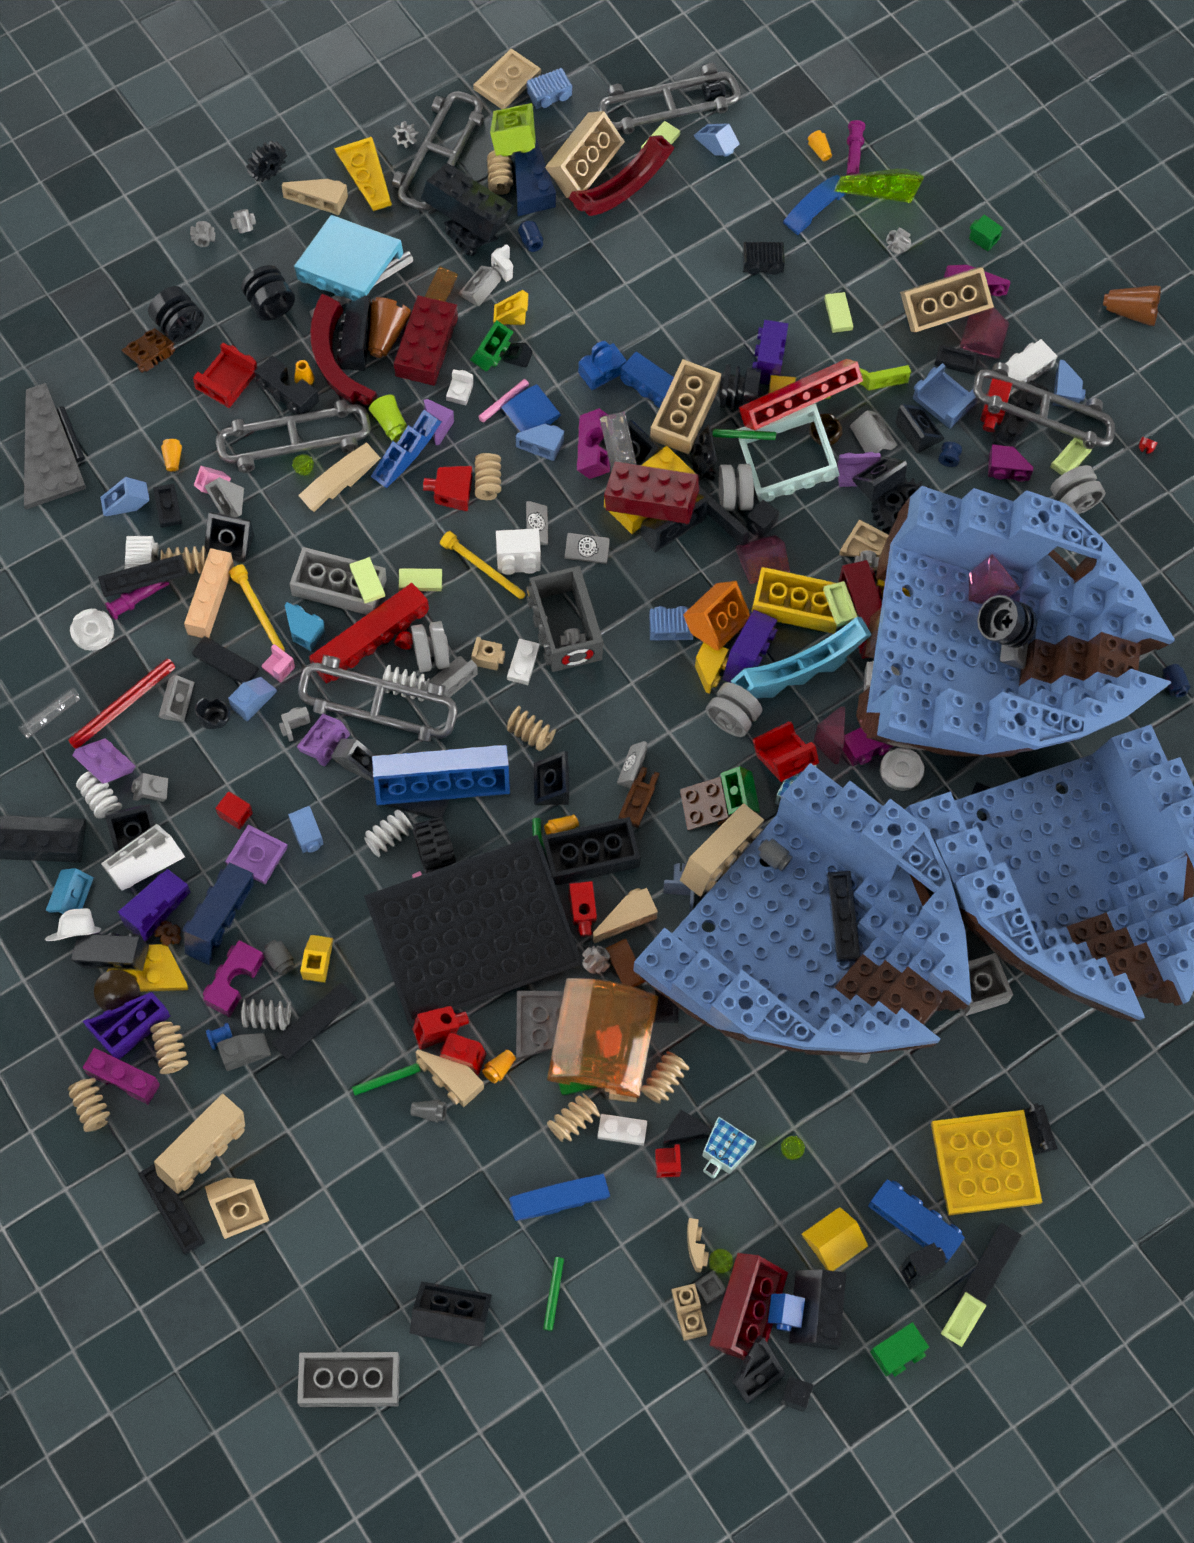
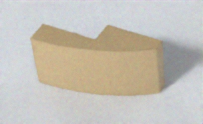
M689 1218L687 1225L689 1255L695 1271L701 1273L702 1266L707 1267L709 1252H704L705 1244L696 1243V1241L701 1240L702 1227H698V1219Z
M695 1283L671 1289L683 1340L706 1336L707 1329Z

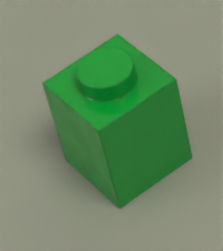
M983 215L979 220L976 219L971 224L969 239L988 252L1000 240L1003 227L986 215Z

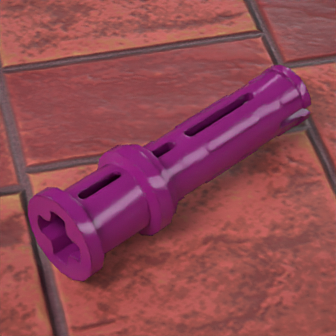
M853 120L848 123L849 136L847 137V144L849 146L846 177L852 180L859 178L860 152L864 144L863 131L866 125L860 120Z
M165 581L135 589L129 593L120 594L121 597L111 603L106 602L105 606L112 618L116 620L125 611L133 610L135 604L168 586L169 582Z

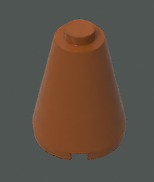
M1153 285L1110 290L1109 294L1104 296L1103 306H1107L1106 310L1148 326H1155L1161 286Z
M382 297L372 300L367 349L376 358L387 356L411 316V310L407 306L403 305L401 308L396 306L397 301Z

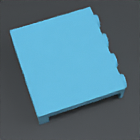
M331 215L294 265L297 279L302 283H308L321 290H327L337 296H343L356 301L370 292L393 257L397 259L402 257L403 249L399 239Z

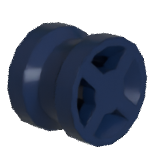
M944 442L938 461L944 466L956 467L960 460L958 456L962 453V447L955 442Z

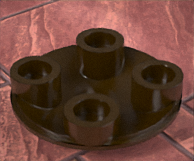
M110 970L104 972L97 979L94 986V997L97 1004L104 1011L114 1010L123 1006L124 1003L140 997V987L135 975L123 970Z

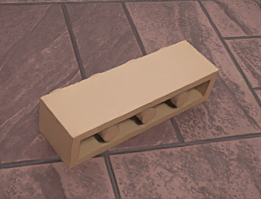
M210 548L184 623L188 635L200 638L204 636L210 637L230 578L229 571L234 566L231 553Z

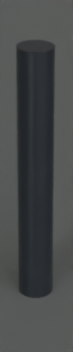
M64 406L58 407V415L77 462H82L85 460L66 409Z

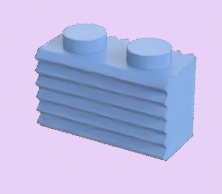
M560 68L534 79H528L527 94L536 109L540 107L547 108L554 102L559 100L565 101L572 96V85L563 69Z
M659 606L650 609V640H693L694 635L691 634L683 616L688 608L679 606L675 609H666Z

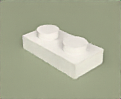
M523 639L518 640L507 680L525 685L529 684L540 649L539 643Z
M601 1114L598 1139L644 1146L647 1121Z

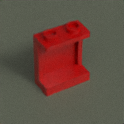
M222 343L220 345V354L203 374L197 372L193 377V381L197 390L230 408L255 377L257 364L252 356L242 354L233 345Z
M790 721L753 739L756 756L780 782L804 771L810 763L814 766L819 764L816 746L812 742L805 744L795 733L794 726Z

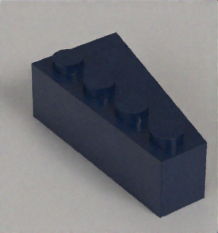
M536 139L535 148L525 153L521 151L514 152L517 216L556 207V192L549 172L545 168L546 164Z
M230 862L225 869L220 870L217 882L214 886H210L206 892V899L203 903L197 905L194 917L184 925L185 955L207 965L211 964L213 960L211 952L214 947L219 949L223 942L222 937L225 927L230 929L236 915L235 909H241L252 889L254 873Z

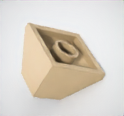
M227 1177L205 1186L208 1200L224 1239L269 1221L254 1180Z

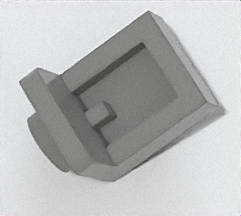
M296 707L288 713L282 714L283 723H280L279 726L282 735H287L289 742L294 741L291 729L311 723L307 708Z
M146 773L141 774L132 783L133 800L138 801L143 797L164 802L167 799L168 778Z

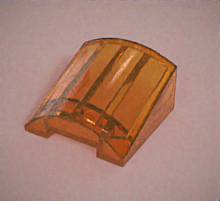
M583 978L566 979L547 1081L570 1085V1082L617 1090L616 1094L639 1098L658 996L616 982Z

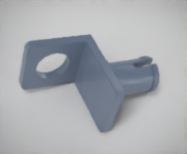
M680 863L674 865L673 880H664L663 893L690 895V914L693 910L694 891L680 881L686 864L682 863V871L680 872Z

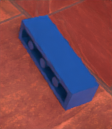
M635 352L621 367L620 379L625 385L636 389L642 397L649 398L658 408L661 407L674 379L673 376L638 352Z
M887 1179L868 1207L924 1248L932 1243H935L937 1248L941 1247L946 1256L945 1263H947L965 1239L962 1231L953 1224L948 1225L942 1220L943 1217L935 1210L931 1209L929 1211L925 1208L923 1202L914 1195L909 1196L903 1191L904 1188L899 1183L893 1180L891 1182Z

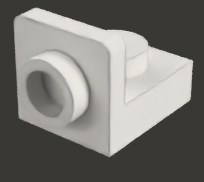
M508 245L497 248L491 254V266L497 269L500 276L506 282L513 278V264L509 260L510 247Z
M454 369L446 401L466 406L473 388V375L465 370L459 371Z

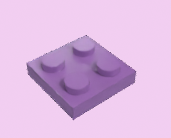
M106 738L77 748L72 755L103 784L128 775L135 768V765Z
M248 825L225 863L228 865L230 862L254 873L253 879L266 884L287 850L288 845Z

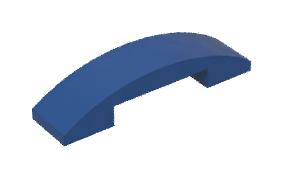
M838 175L830 177L808 193L788 214L783 224L795 234H800L811 224L812 218L833 200L842 198L852 189V186Z

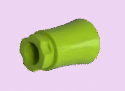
M385 395L375 400L370 405L369 411L377 419L387 437L391 441L398 442L406 430L407 424L398 408L395 396Z

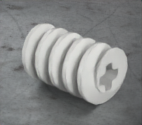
M391 665L387 666L382 678L383 680L426 691L430 678L427 681L425 680L423 673L419 679L416 678L415 671H413L411 676H408L407 669L402 674H399V667H396L394 672H391ZM385 689L386 693H390L391 690Z
M90 771L84 773L78 779L76 787L81 790L82 796L85 797V801L89 804L90 809L94 811L96 818H105V814L119 811L122 808L121 803H116L118 798L112 796L113 790L107 789L109 787L108 782L101 783Z
M400 810L394 811L395 817L392 815L387 816L388 822L385 820L380 821L381 828L375 825L373 826V832L369 830L365 832L366 838L364 837V839L377 857H380V848L387 852V843L394 847V838L401 842L400 834L403 833L408 837V828L413 830L412 824Z

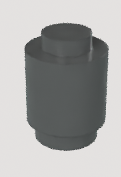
M773 838L770 841L766 839L758 848L760 851L759 857L775 870L778 868L780 871H783L793 858L789 855L790 852Z
M273 940L264 946L263 955L274 972L283 975L295 966L294 958L282 941L277 942Z

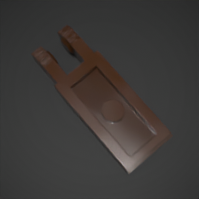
M645 767L641 768L637 779L632 784L618 819L630 817L632 826L639 828L660 775V773L655 771L651 777L650 784L642 782L647 773V768Z

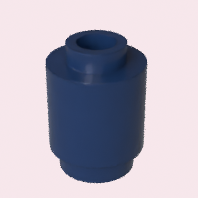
M524 221L518 228V234L525 248L530 252L540 250L543 247V237L534 221Z
M1172 664L1164 668L1162 671L1163 679L1171 681V684L1167 686L1170 695L1177 698L1185 696L1191 686L1183 668L1178 664Z

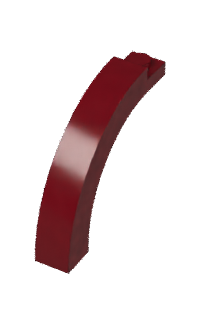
M662 135L650 136L636 157L616 176L598 187L583 191H572L568 198L574 203L573 205L576 209L585 211L589 216L606 212L618 206L642 188L665 163L674 147Z
M322 294L317 302L311 321V346L315 360L324 378L338 395L353 405L357 400L366 406L371 405L378 399L377 393L349 378L336 363L333 352V336L337 322L343 313V308L340 302Z

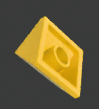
M841 1207L801 1234L824 1267L830 1271L836 1270L868 1247L857 1221Z

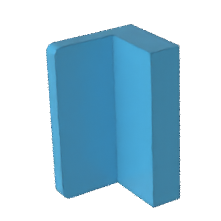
M76 868L61 870L46 911L64 914L71 909H82L94 877Z

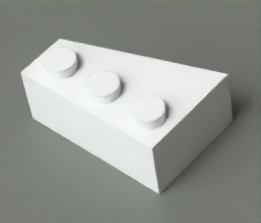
M156 824L101 864L113 882L123 891L181 860L185 856L173 838Z

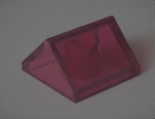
M994 307L969 315L960 348L999 359L1009 323Z
M776 535L748 542L744 546L738 545L735 547L749 584L759 581L762 567L790 572L785 543Z
M993 554L969 573V601L984 604L991 597L997 595L1010 597L1020 589Z
M843 706L839 707L818 724L813 743L834 764H839L844 748L845 707Z

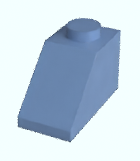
M707 124L694 134L695 139L714 155L729 156L734 152V148L739 145L730 124Z
M1060 360L1056 369L1054 394L1077 403L1083 402L1085 398V389H1082L1083 380L1064 360ZM1053 403V406L1064 407L1059 404Z
M542 424L519 432L516 435L517 448L551 461H555L564 442V431L554 425Z
M128 477L123 478L100 497L103 515L111 516L137 511L149 501L146 482Z
M262 677L244 682L228 698L231 709L248 722L277 692V689Z
M310 806L288 814L293 833L302 853L307 851L314 852L324 845Z

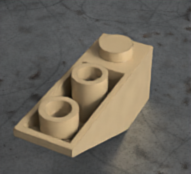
M421 1050L416 1051L418 1059L416 1063L419 1064L423 1071L428 1069L433 1075L432 1080L440 1088L444 1086L449 1092L447 1094L448 1097L456 1105L460 1103L465 1107L484 1089L482 1080L468 1066Z

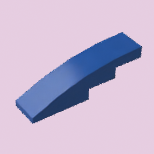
M423 410L414 426H407L398 443L392 441L371 477L386 488L391 485L423 450L442 421L428 411Z
M604 1174L515 1195L510 1197L509 1201L514 1219L519 1221L558 1213L561 1210L580 1207L589 1202L605 1200L610 1197Z

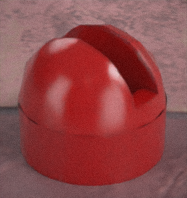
M1142 437L1139 442V449L1143 452L1147 448L1146 454L1154 451L1157 442Z
M408 631L400 632L396 637L395 645L401 649H411L413 644L412 634Z

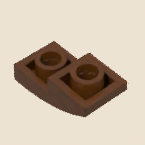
M626 939L605 948L610 955L612 964L625 991L645 982L633 971L636 959Z

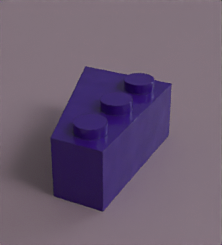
M764 320L763 328L759 327L757 339L761 340L760 345L756 344L754 357H758V360L753 362L752 368L761 369L760 384L769 385L771 375L780 376L789 323Z
M756 610L752 611L730 651L722 680L732 683L731 680L745 668L760 666L763 659L762 655H766L769 649V641H773L778 629L775 628L777 619Z
M167 869L122 907L118 914L124 926L132 933L141 936V939L146 942L153 935L157 927L160 926V923L165 921L191 891L188 884Z
M150 992L124 1003L121 1007L107 1010L102 1015L92 1019L88 1018L82 1022L111 1056L120 1059L151 1033L150 1028L153 1025L165 1022L171 1016L161 1001Z

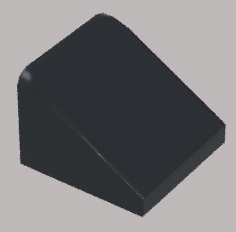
M526 342L511 343L506 350L503 361L520 367H527L533 351Z

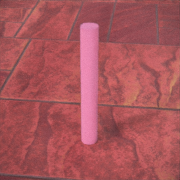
M523 379L478 416L480 421L484 423L500 410L503 405L529 386L528 381Z

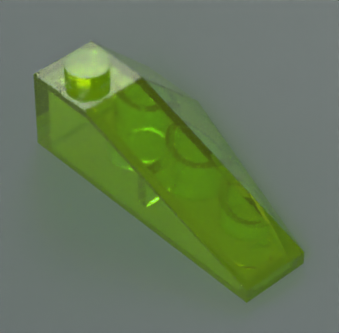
M899 168L840 176L835 186V192L911 203L924 180V176L917 171Z

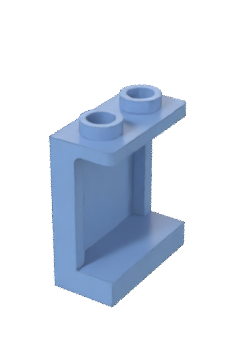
M942 363L938 368L934 367L924 381L921 379L914 386L913 399L950 429L977 404L978 399L975 397L973 389L968 392L944 372L946 366Z

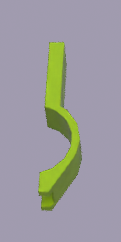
M909 365L871 373L860 368L863 381L859 384L863 385L868 391L905 384L909 381L911 370Z

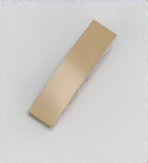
M368 443L363 444L330 467L300 493L299 497L315 512L328 498L333 500L347 485L351 487L380 459L379 455Z

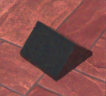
M905 404L899 407L895 422L917 454L945 439L923 407Z
M629 420L607 452L617 462L642 465L660 451V446L633 420Z
M883 457L854 476L852 480L873 502L905 481L907 463L905 460Z
M209 512L205 538L206 554L212 548L231 553L233 560L246 562L254 538L251 521Z
M567 751L534 763L535 805H569Z
M150 804L105 814L115 853L156 825L155 816Z

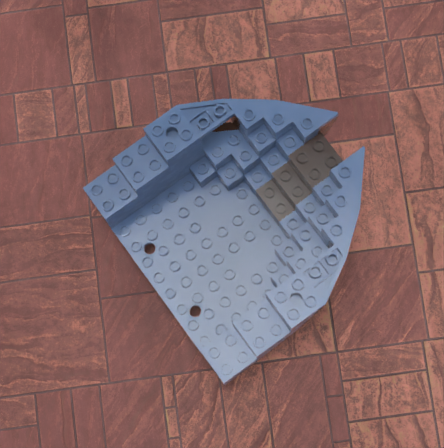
M921 486L899 511L878 561L876 579L885 581L882 607L870 617L869 631L871 636L867 639L865 656L874 658L871 685L859 695L856 714L862 730L867 734L866 738L888 745L926 750L942 755L962 757L987 756L991 758L1008 757L1020 752L1072 742L1124 719L1171 684V681L1140 672L1138 668L1140 655L1168 646L1175 641L1174 637L1139 580L1108 543L1066 503L1027 490L1016 500L1011 501L975 488L960 499ZM1058 546L1087 557L1074 571L1070 564L1053 549ZM902 588H906L910 592V597L904 595ZM997 595L1008 596L1016 601L1027 604L1036 614L1037 627L1035 634L1028 642L1025 669H1019L1000 662L1002 644L988 640L978 629L977 618L979 610L991 597ZM891 666L899 670V676L893 674Z
M1152 725L1112 737L1092 755L955 801L952 793L948 792L909 805L905 809L928 827L950 875L963 923L1004 961L1061 995L1119 1019H1126L1130 1022H1136L1145 1018L1137 998L1143 996L1156 998L1159 1002L1173 1003L1174 1006L1189 1002L1194 991V786L1181 757L1167 761ZM1056 784L1064 786L1065 794L1057 792ZM977 811H983L986 814V821L978 819Z
M811 763L782 794L777 815L673 933L664 928L634 961L633 968L636 975L671 1000L686 1014L706 1026L719 1030L727 1037L748 1044L753 1042L793 1052H805L808 1055L857 1056L933 1047L940 1041V1038L924 1025L935 1011L945 1009L954 1011L960 1007L965 1009L971 1003L966 931L950 875L928 827L892 799H889L882 806L851 781L842 788ZM773 838L790 852L789 855L793 857L783 871H780L778 868L775 870L772 866L764 867L760 864L759 860L761 858L759 857L760 851L758 848L766 839L770 841ZM851 871L860 958L857 961H836L827 880L828 872ZM926 887L934 892L931 898L929 897ZM708 922L713 924L715 929L710 933L705 932L702 929V925Z

